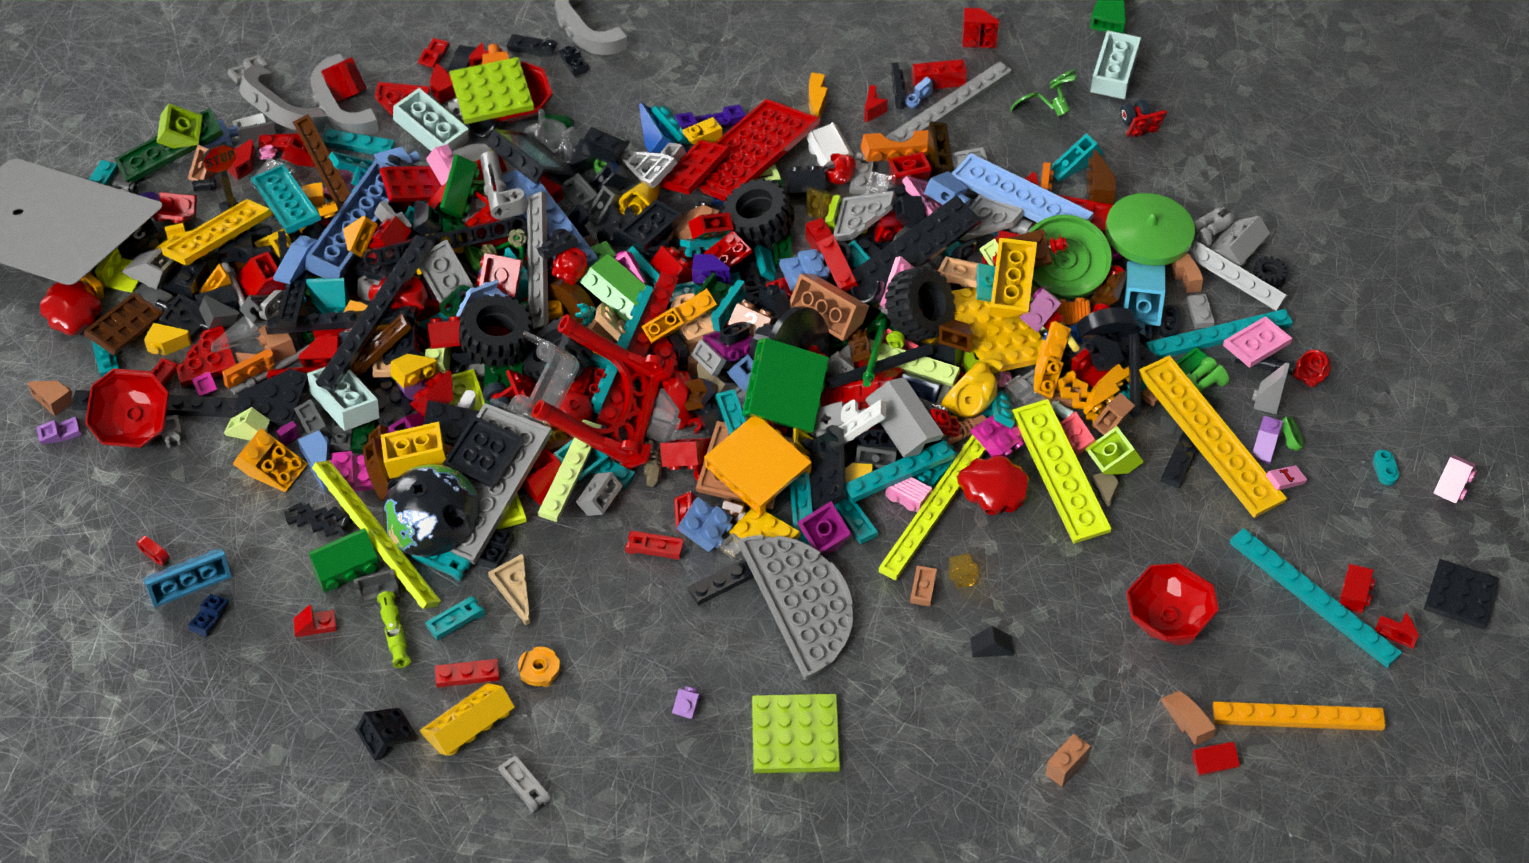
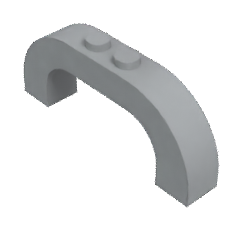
M555 0L556 16L560 27L566 30L568 37L572 38L581 49L598 55L616 54L628 49L627 36L620 27L598 32L586 26L572 8L575 4L584 0Z
M341 54L333 55L321 61L311 75L312 100L315 106L318 105V108L328 115V125L333 130L367 136L379 132L377 119L371 108L356 113L341 110L322 76L321 70L344 60Z
M255 65L244 70L239 91L244 99L274 122L296 130L293 121L309 114L317 131H324L328 119L327 114L317 107L298 108L283 101L268 89L272 73L264 66Z

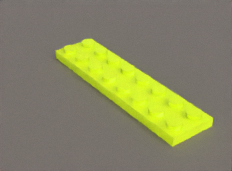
M1045 399L1013 409L1015 423L1021 432L1073 544L1110 533L1111 527L1049 400Z

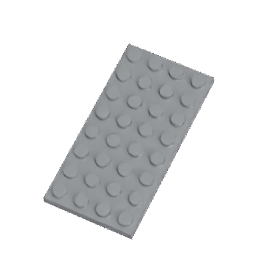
M484 403L476 417L523 437L525 441L494 489L466 477L478 493L480 501L479 517L475 528L467 539L456 548L450 550V552L467 559L472 564H476L553 433L552 429Z

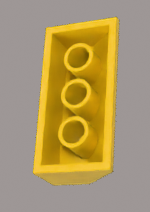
M999 238L989 316L1010 318L1028 313L1037 242Z
M486 683L419 731L439 754L450 756L455 754L462 744L473 741L476 738V734L490 729L493 726V722L507 717L510 714L509 711L515 707L503 686Z

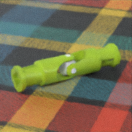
M384 591L377 596V601L381 605L380 614L382 621L386 625L385 634L389 651L393 655L392 663L395 668H404L411 663V658L407 655L406 650L408 646L403 627L400 623L399 610L395 606V594L392 591Z

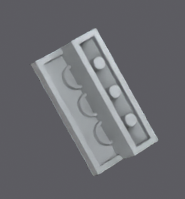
M905 377L886 382L866 398L869 406L879 400L886 403V418L880 423L904 458L920 454L925 443L942 439L944 434Z

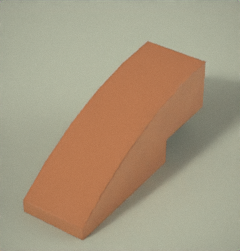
M1188 253L1180 260L1170 264L1174 279H1182L1186 293L1201 292L1203 277L1195 261Z
M1179 690L1161 698L1162 703L1182 733L1187 732L1195 745L1214 737L1216 729L1195 702Z

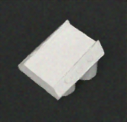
M834 122L811 131L806 136L809 142L810 153L817 156V162L823 168L833 165L834 161L830 160L832 153L852 157L854 155Z

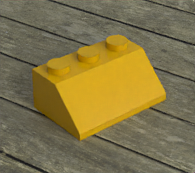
M439 422L381 435L384 464L390 479L400 477L404 472L420 465H443L447 457Z

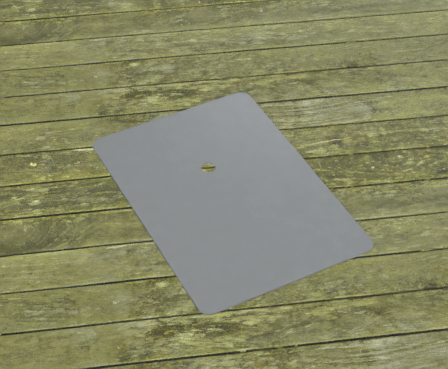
M11 159L0 167V263L65 285L75 284L162 208V203L21 159ZM15 210H23L22 214L13 215Z

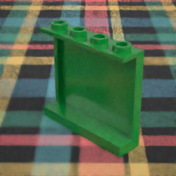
M769 338L758 340L742 416H754L801 430L806 434L812 433L817 425L816 415L821 406L820 396L825 387L824 377L829 368V357Z

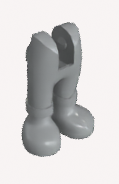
M1225 207L1214 209L1207 215L1200 217L1197 221H1193L1195 226L1194 238L1197 236L1199 243L1210 248L1212 236L1227 229L1235 221V215L1228 213L1224 216L1226 213Z

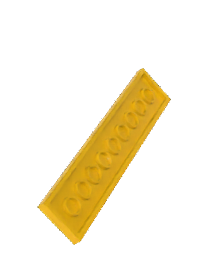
M1170 355L1139 369L1143 382L1254 518L1286 502V496L1281 490L1275 489L1267 478V473Z

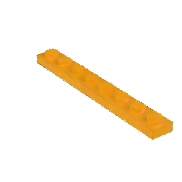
M1213 702L1212 705L1213 724L1384 731L1385 729L1383 708Z

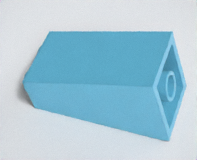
M1127 261L1123 308L1134 310L1137 319L1142 320L1144 324L1160 326L1165 297V265L1151 266Z

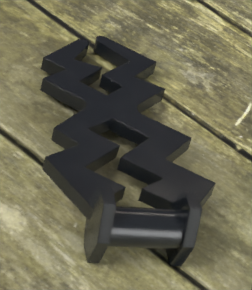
M302 502L288 508L289 512L298 510V515L290 518L288 512H284L288 525L297 522V526L300 527L306 523H311L313 533L324 529L326 537L334 534L345 537L349 524L353 523L347 512L343 513L336 506L327 511L326 507L312 511L310 503L303 506ZM307 512L306 516H301L302 513ZM323 515L324 520L317 523L316 518ZM335 515L337 522L343 519L340 525L336 526L333 523L329 526L328 518Z

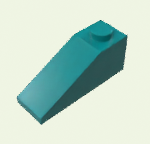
M1086 133L1050 166V170H1054L1053 177L1060 182L1088 167L1089 157H1093V150H1096L1100 156L1103 154V151Z

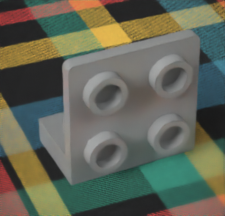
M849 344L828 359L829 368L824 377L825 386H827V378L854 369Z

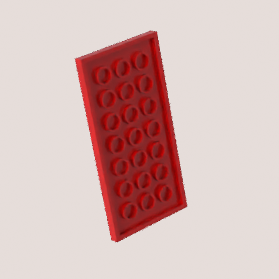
M765 99L715 142L716 144L728 146L730 153L695 190L726 202V197L732 194L734 188H739L740 184L749 183L750 180H756L820 124L819 117Z

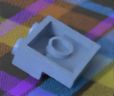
M817 249L799 251L798 257L780 259L779 265L791 291H794L800 274H815L825 281L830 277L828 266L824 267L823 254H818Z
M697 497L676 529L709 552L714 547L718 548L724 539L721 536L723 532L726 534L731 529L733 524L730 521L733 517L720 507L716 506L713 508Z

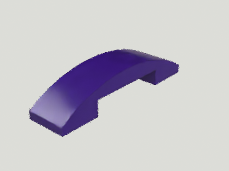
M740 104L723 107V112L695 117L692 112L675 114L681 129H686L712 117L722 129L737 124L746 116Z

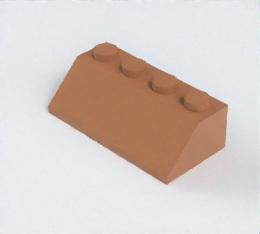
M815 274L799 275L789 301L791 309L804 306L817 310L825 319L829 333L842 341H845L863 324L869 309V305Z

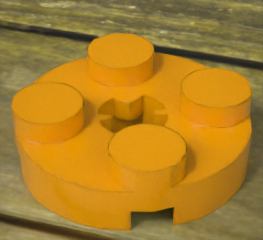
M534 647L532 651L524 652L518 661L520 678L523 682L532 686H550L560 673L559 658L553 650L547 647ZM539 663L543 665L542 669L534 668V666H538Z

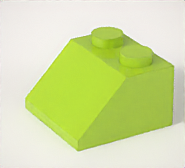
M168 103L160 115L157 143L173 149L198 145L202 115Z

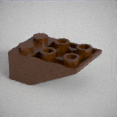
M1093 150V157H1089L1088 168H1091V170H1087V181H1090V183H1087V194H1090V196H1087V200L1114 205L1116 177L1099 153Z

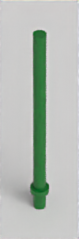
M881 319L868 367L863 374V385L865 387H869L875 378L874 371L888 324L886 319Z

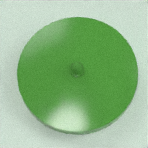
M1152 193L1132 194L1117 201L1108 213L1105 226L1108 241L1119 254L1136 263L1151 266L1167 265L1183 258L1190 250L1195 236L1194 222L1187 210L1170 198Z
M1054 215L1041 220L1029 231L1044 229L1047 243L1049 244L1051 237L1056 240L1059 239L1061 234L1062 238H1066L1068 245L1065 253L1062 250H1058L1056 255L1052 252V249L1049 251L1053 265L1034 269L1032 284L1039 289L1042 286L1050 285L1051 289L1049 292L1056 298L1074 300L1092 294L1104 283L1111 267V249L1104 234L1090 221L1074 215Z

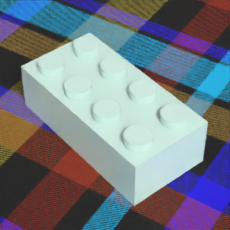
M1111 31L1106 32L1092 78V93L1125 99L1139 53L1141 37Z
M420 88L393 106V120L431 152L435 147L446 144L449 145L451 151H454L468 143L469 129Z
M325 367L307 373L309 392L344 431L379 418L378 399L350 369L334 392L317 386L315 382Z

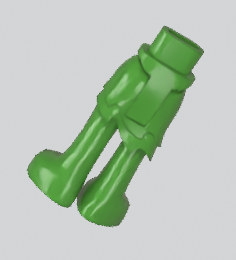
M1212 357L1204 358L1201 361V365L1192 374L1189 372L1186 375L1200 393L1215 382L1221 387L1226 386L1230 382L1226 370L1221 365L1217 366L1216 360ZM1207 374V376L1204 379H1202L1200 382L1196 384V381L1199 378Z

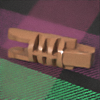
M984 414L976 418L969 417L960 421L961 434L947 439L946 442L952 445L971 436L972 433L970 431L986 420Z

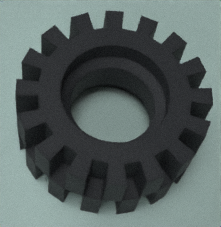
M1265 256L1264 260L1259 258L1255 262L1252 274L1276 289L1283 287L1288 272L1287 265H1284L1285 262H1279V258L1274 260L1273 256L1270 259ZM1269 271L1276 275H1267L1264 272Z

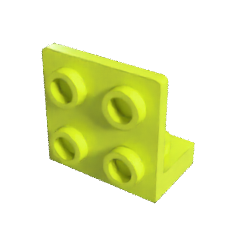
M118 247L104 258L95 269L97 280L100 279L104 287L133 293L140 281L132 279L123 273V270L132 260L121 258Z

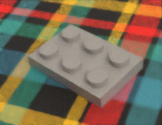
M447 239L433 246L419 266L439 304L458 285L464 284L470 288L474 287ZM464 290L461 291L460 297L464 296L466 292Z

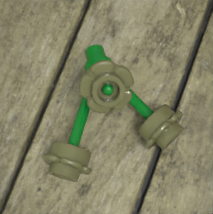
M521 229L510 231L508 242L495 248L492 244H484L482 250H480L481 256H484L485 253L497 254L496 251L513 245L520 250V260H523L522 265L524 267L528 265V261L524 260V243L528 235Z

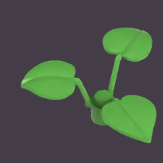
M1069 70L1050 82V90L1057 87L1059 97L1052 100L1053 104L1039 92H1034L1019 98L1012 105L1010 111L1012 112L1019 103L1035 97H1040L1050 109L1054 108L1058 117L1071 111L1063 96L1061 87L1069 81L1076 80V70Z

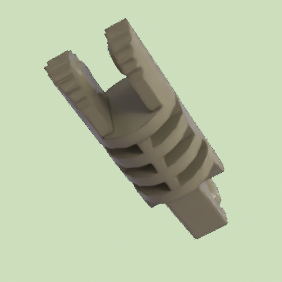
M647 440V444H651L652 447L650 459L644 466V474L647 475L646 485L654 487L658 478H661L662 473L661 448L659 444L657 451L653 450V441Z

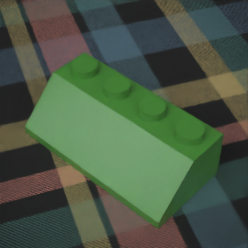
M609 253L593 264L579 281L625 321L632 319L630 313L633 305H638L639 302L636 301L640 291L644 292L646 284Z

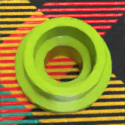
M892 331L886 337V341L892 348H902L905 343L904 335L898 331Z

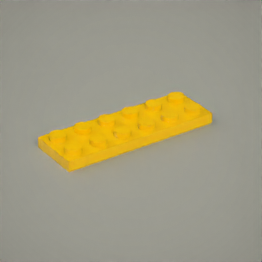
M245 199L161 248L164 256L181 264H192L196 259L207 255L208 252L222 246L230 239L236 238L237 235L249 230L257 223L263 222L271 216V211L265 206Z

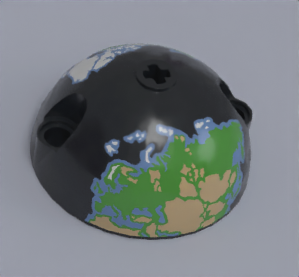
M425 464L411 468L401 474L400 477L392 479L388 483L382 519L388 536L401 551L418 557L437 556L456 548L467 539L475 528L480 512L478 493L470 481L460 472L444 465Z

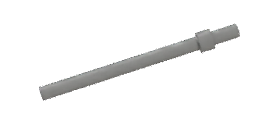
M229 262L221 263L229 275L231 285L241 307L245 302V297L236 280V273L230 267ZM245 316L251 331L256 332L258 330L257 324L252 323Z
M308 346L274 364V369H283L297 361L299 354ZM265 370L254 377H250L231 388L232 393L236 395L245 389L255 386L256 383L267 378V371Z

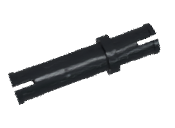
M1236 357L1235 363L1245 364ZM1274 357L1273 359L1266 358L1253 367L1275 372L1283 364L1289 363L1287 374L1292 375L1294 363L1277 360L1278 358Z

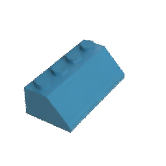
M219 548L178 565L170 566L160 572L152 573L144 577L143 581L155 608L229 579L232 576L225 553Z

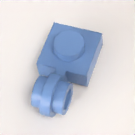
M926 77L914 87L915 92L909 94L906 98V105L908 107L916 108L920 101L931 95L933 92L932 80Z

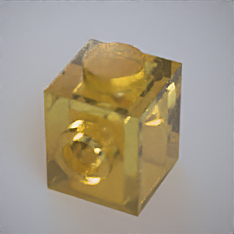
M969 553L949 559L948 575L950 581H954L956 588L969 587L976 584L979 569L977 564L973 563Z

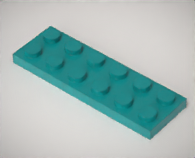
M284 164L251 177L253 185L287 234L294 233L303 227L313 225L321 220L318 211Z

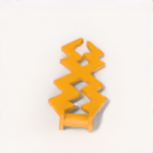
M1072 370L1057 381L1056 389L1060 391L1061 399H1072V408L1084 409L1085 402H1079V393L1070 392L1071 387H1065L1067 383L1073 382L1072 387L1081 388L1080 397L1088 398L1090 394L1087 391L1088 384L1076 379V373ZM1103 405V407L1100 410H1098L1099 415L1105 409V405ZM1093 411L1086 414V420H1093V423L1098 418V414L1093 413Z

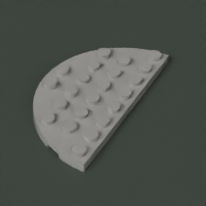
M763 535L738 539V545L804 680L819 674L838 658L848 641L852 628L853 603L845 579L832 562L829 563L820 555L818 550L801 541L783 536H777L776 538L763 537Z

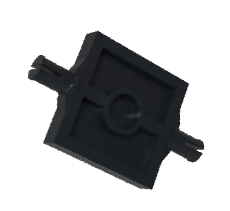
M178 294L169 303L160 299L156 301L155 306L164 309L163 315L159 318V324L188 330L191 340L201 329L208 330L199 310L200 303L181 294Z

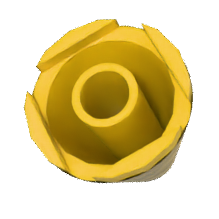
M641 182L624 193L619 200L620 213L624 214L626 207L629 206L635 211L636 215L640 214L658 198L660 186L657 185L655 188H651Z

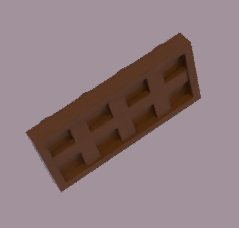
M134 292L85 329L84 335L112 355H116L149 329L153 323L158 322L164 312Z

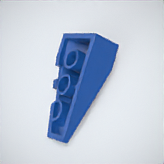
M641 102L639 108L644 144L648 149L647 153H661L668 143L683 145L687 153L688 149L685 144L679 143L651 112L652 108Z

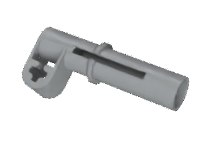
M493 151L484 152L480 157L485 182L484 193L488 196L492 217L504 219L523 214L527 211V201L523 190H507V186L502 178L497 153ZM493 176H494V178H495V183H496L497 191H494V186H493V181H492V177H493Z

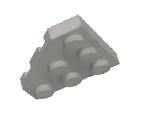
M894 191L843 198L834 230L836 240H853L890 212L894 207V200L896 198Z
M979 195L969 208L981 219V224L960 238V240L966 241L1014 227L1024 216V210Z

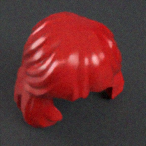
M832 153L830 160L834 161L835 168H828L827 171H824L825 177L828 182L836 185L847 184L854 175L856 161L852 156Z

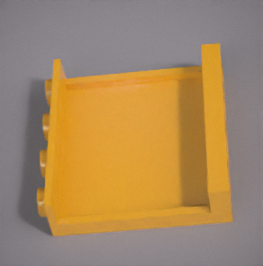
M754 416L749 418L704 456L705 467L759 516L766 511V504L805 471L811 473L810 458L806 454H801L792 442L784 439L781 432L777 429L774 430L767 420Z

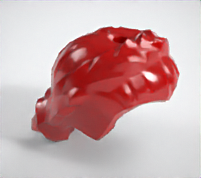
M574 246L557 254L553 261L552 274L556 278L563 279L564 282L574 285L586 273L588 268L586 253Z
M1317 349L1307 351L1298 359L1293 377L1303 381L1311 388L1329 375L1332 368L1329 356Z

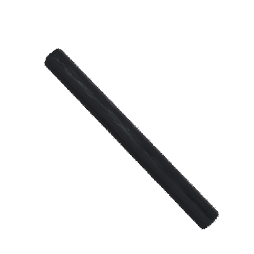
M928 343L879 360L876 363L874 374L933 354V347ZM868 364L827 378V386L829 389H833L862 379Z

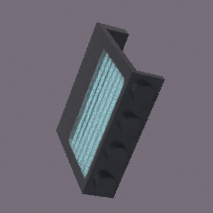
M493 129L485 145L534 184H538L544 172L550 173L562 184L574 177L575 174H579L576 169L530 133Z

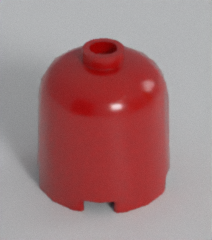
M569 392L559 399L556 408L580 421L587 420L595 423L593 405L585 394Z

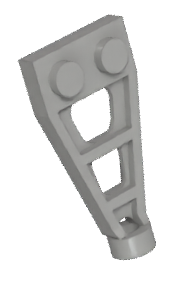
M624 151L619 158L621 164L627 166L642 183L651 188L659 185L661 180L677 164L675 158L660 153ZM640 159H643L636 167L634 166ZM651 162H656L646 173L643 172Z

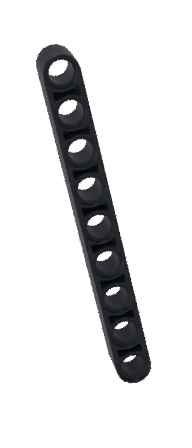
M512 216L421 237L432 240L435 246L441 243L442 237L447 236L451 248L455 249L507 237L510 231L514 230L513 222L515 220H520L521 225L518 229L523 231L526 230L527 223L519 216ZM498 224L503 226V230L500 233L495 232V227ZM480 228H484L485 234L479 238L477 231ZM466 232V234H467L466 240L463 241V242H460V241H459V235H460V233ZM413 239L366 249L362 254V260L370 267L398 262L404 254L405 246L410 245ZM388 249H394V256L392 258L386 257ZM370 253L376 254L374 262H368L367 260Z

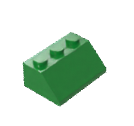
M454 154L440 209L443 214L463 219L464 214L468 215L470 204L467 203L469 197H473L475 187L472 185L474 179H478L480 169H477V163L457 154Z
M365 528L308 552L314 576L323 593L334 590L345 583L352 582L353 579L371 574L375 570L380 569L377 555Z

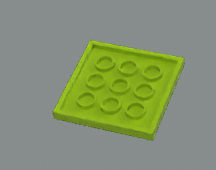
M518 57L449 71L464 125L534 110Z
M836 694L752 695L754 773L839 772Z

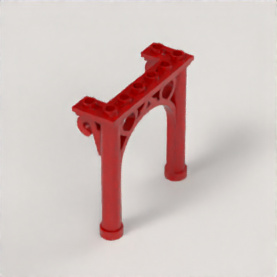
M566 314L559 322L558 332L605 357L616 366L621 374L625 388L624 407L618 420L606 429H597L589 426L544 400H539L532 410V417L538 421L543 420L619 461L621 466L631 469L647 463L651 456L650 450L652 445L649 443L644 444V436L649 427L650 415L654 410L653 404L659 392V383L673 375L675 360L673 358L663 360L656 355H647L644 358L634 354L578 323L574 317ZM628 369L635 373L630 375ZM634 378H637L641 383L639 392L633 387L632 380ZM631 417H634L632 425L627 422ZM623 427L627 431L626 440H621L618 428ZM611 433L612 439L607 438L604 435Z

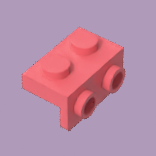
M1074 412L1060 422L1072 449L1077 455L1084 452L1085 448L1096 441L1077 412Z

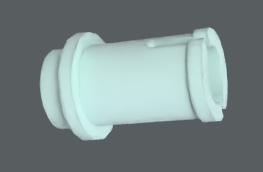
M1053 400L1051 403L1055 414L1063 419L1074 413L1073 410L1060 404V401L1056 402Z

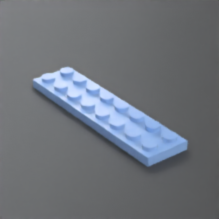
M972 153L952 173L968 189L989 199L1019 207L1024 210L1025 217L1037 223L1054 215H1074L1091 221L1093 218V212Z

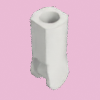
M467 390L457 406L472 409L475 405V392Z

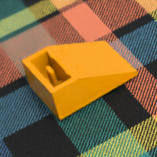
M262 428L258 430L233 462V465L246 475L283 492L288 490L308 464Z

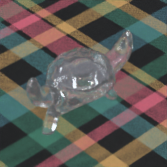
M539 109V124L529 125L524 133L535 134V138L554 153L562 149L568 163L569 158L573 157V148L568 141V137L575 128L571 126L567 129L563 123L557 120L546 119L544 110Z

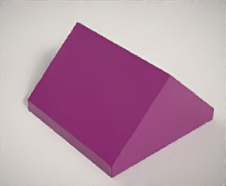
M832 501L797 522L810 545L818 550L820 555L839 550L852 535Z

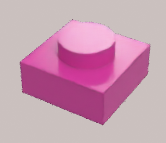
M211 372L192 379L199 396H206L218 391Z

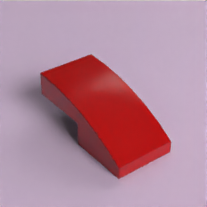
M432 38L428 49L424 48L417 63L434 69L435 65L439 64L450 46L449 43Z

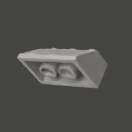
M1260 216L1237 220L1217 238L1209 249L1241 267L1246 263V259L1256 252L1255 249L1266 241L1265 239L1270 232Z

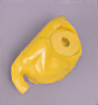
M994 358L982 359L977 362L946 394L941 402V410L948 409L952 413L964 418L975 417L984 412L996 398L998 390L997 379L990 368L995 367L1000 371L1004 364Z

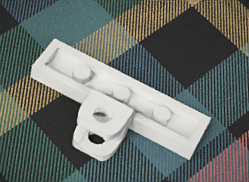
M854 399L845 404L841 410V420L844 424L839 426L844 429V444L852 441L864 431L866 432L878 422H882L886 418V403L879 400L867 409L863 408L861 411L858 409V403Z

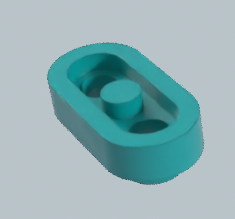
M1387 450L1377 451L1373 458V464L1378 480L1387 486L1396 484L1399 471L1393 454Z

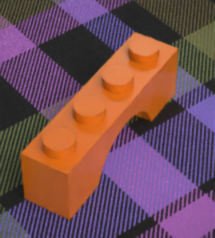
M929 130L914 131L912 138L904 142L889 140L881 133L864 134L860 147L866 162L888 161L890 158L923 152L925 157H927Z

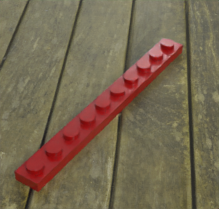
M661 271L629 344L628 351L644 358L646 357L651 342L641 326L665 313L679 278ZM628 369L630 375L635 373ZM619 371L615 376L596 423L606 427H611L618 420L625 403V388Z

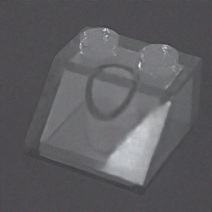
M660 389L655 401L644 440H652L657 445L674 440L676 430H678L681 421L678 418L679 409L664 389Z

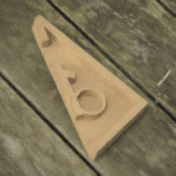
M521 554L488 572V575L524 624L528 625L530 624L524 558Z

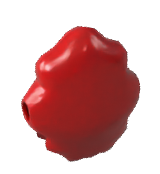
M80 280L72 285L56 282L47 290V295L41 300L40 311L41 316L48 320L50 328L60 331L65 335L75 336L95 323V318L101 313V303L98 296L93 293L92 288Z
M994 455L988 460L976 458L967 467L959 471L957 475L958 485L963 490L967 501L978 504L986 514L998 515L1003 511L1011 513L1017 507L1022 506L1026 498L1029 477L1021 466L1012 464L1005 456Z

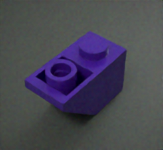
M694 254L692 265L693 283H704V280L713 272L717 275V281L730 284V268L713 254Z

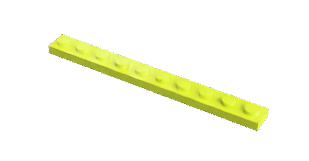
M973 434L879 567V573L894 580L898 579L960 490L957 481L959 471L967 467L972 460L983 457L987 450Z
M315 462L312 469L360 530L366 529L373 547L389 567L394 570L395 575L415 598L418 605L422 609L437 607L441 600L400 548L391 540L385 529L332 462Z

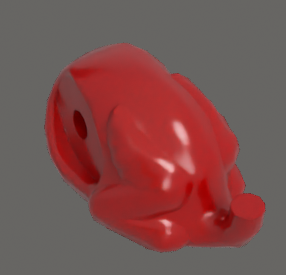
M413 276L391 308L417 306L419 315L427 304L428 293L425 285L419 278ZM386 278L380 280L378 286L375 284L371 285L368 292L370 302Z
M675 360L674 373L670 378L660 381L658 386L659 392L656 398L660 401L663 418L677 430H682L688 425V421L695 417L693 410L687 411L684 405L691 395L686 381L692 380L687 371L679 370L678 361Z

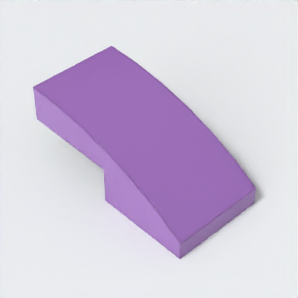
M76 416L59 424L52 420L36 427L41 444L61 442L82 435L80 422Z

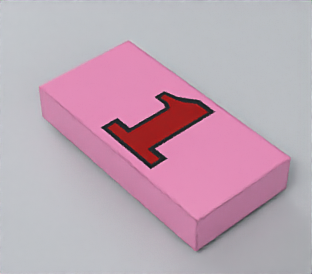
M1296 465L1271 470L1266 474L1276 490L1304 485L1307 481Z

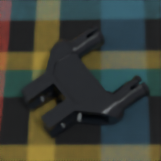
M271 226L256 229L251 227L249 230L237 235L236 238L225 242L228 244L219 247V254H228L221 255V262L238 261L247 264L252 257L265 252H269L271 257H273L271 245L259 248L254 246L256 239H262L272 234Z

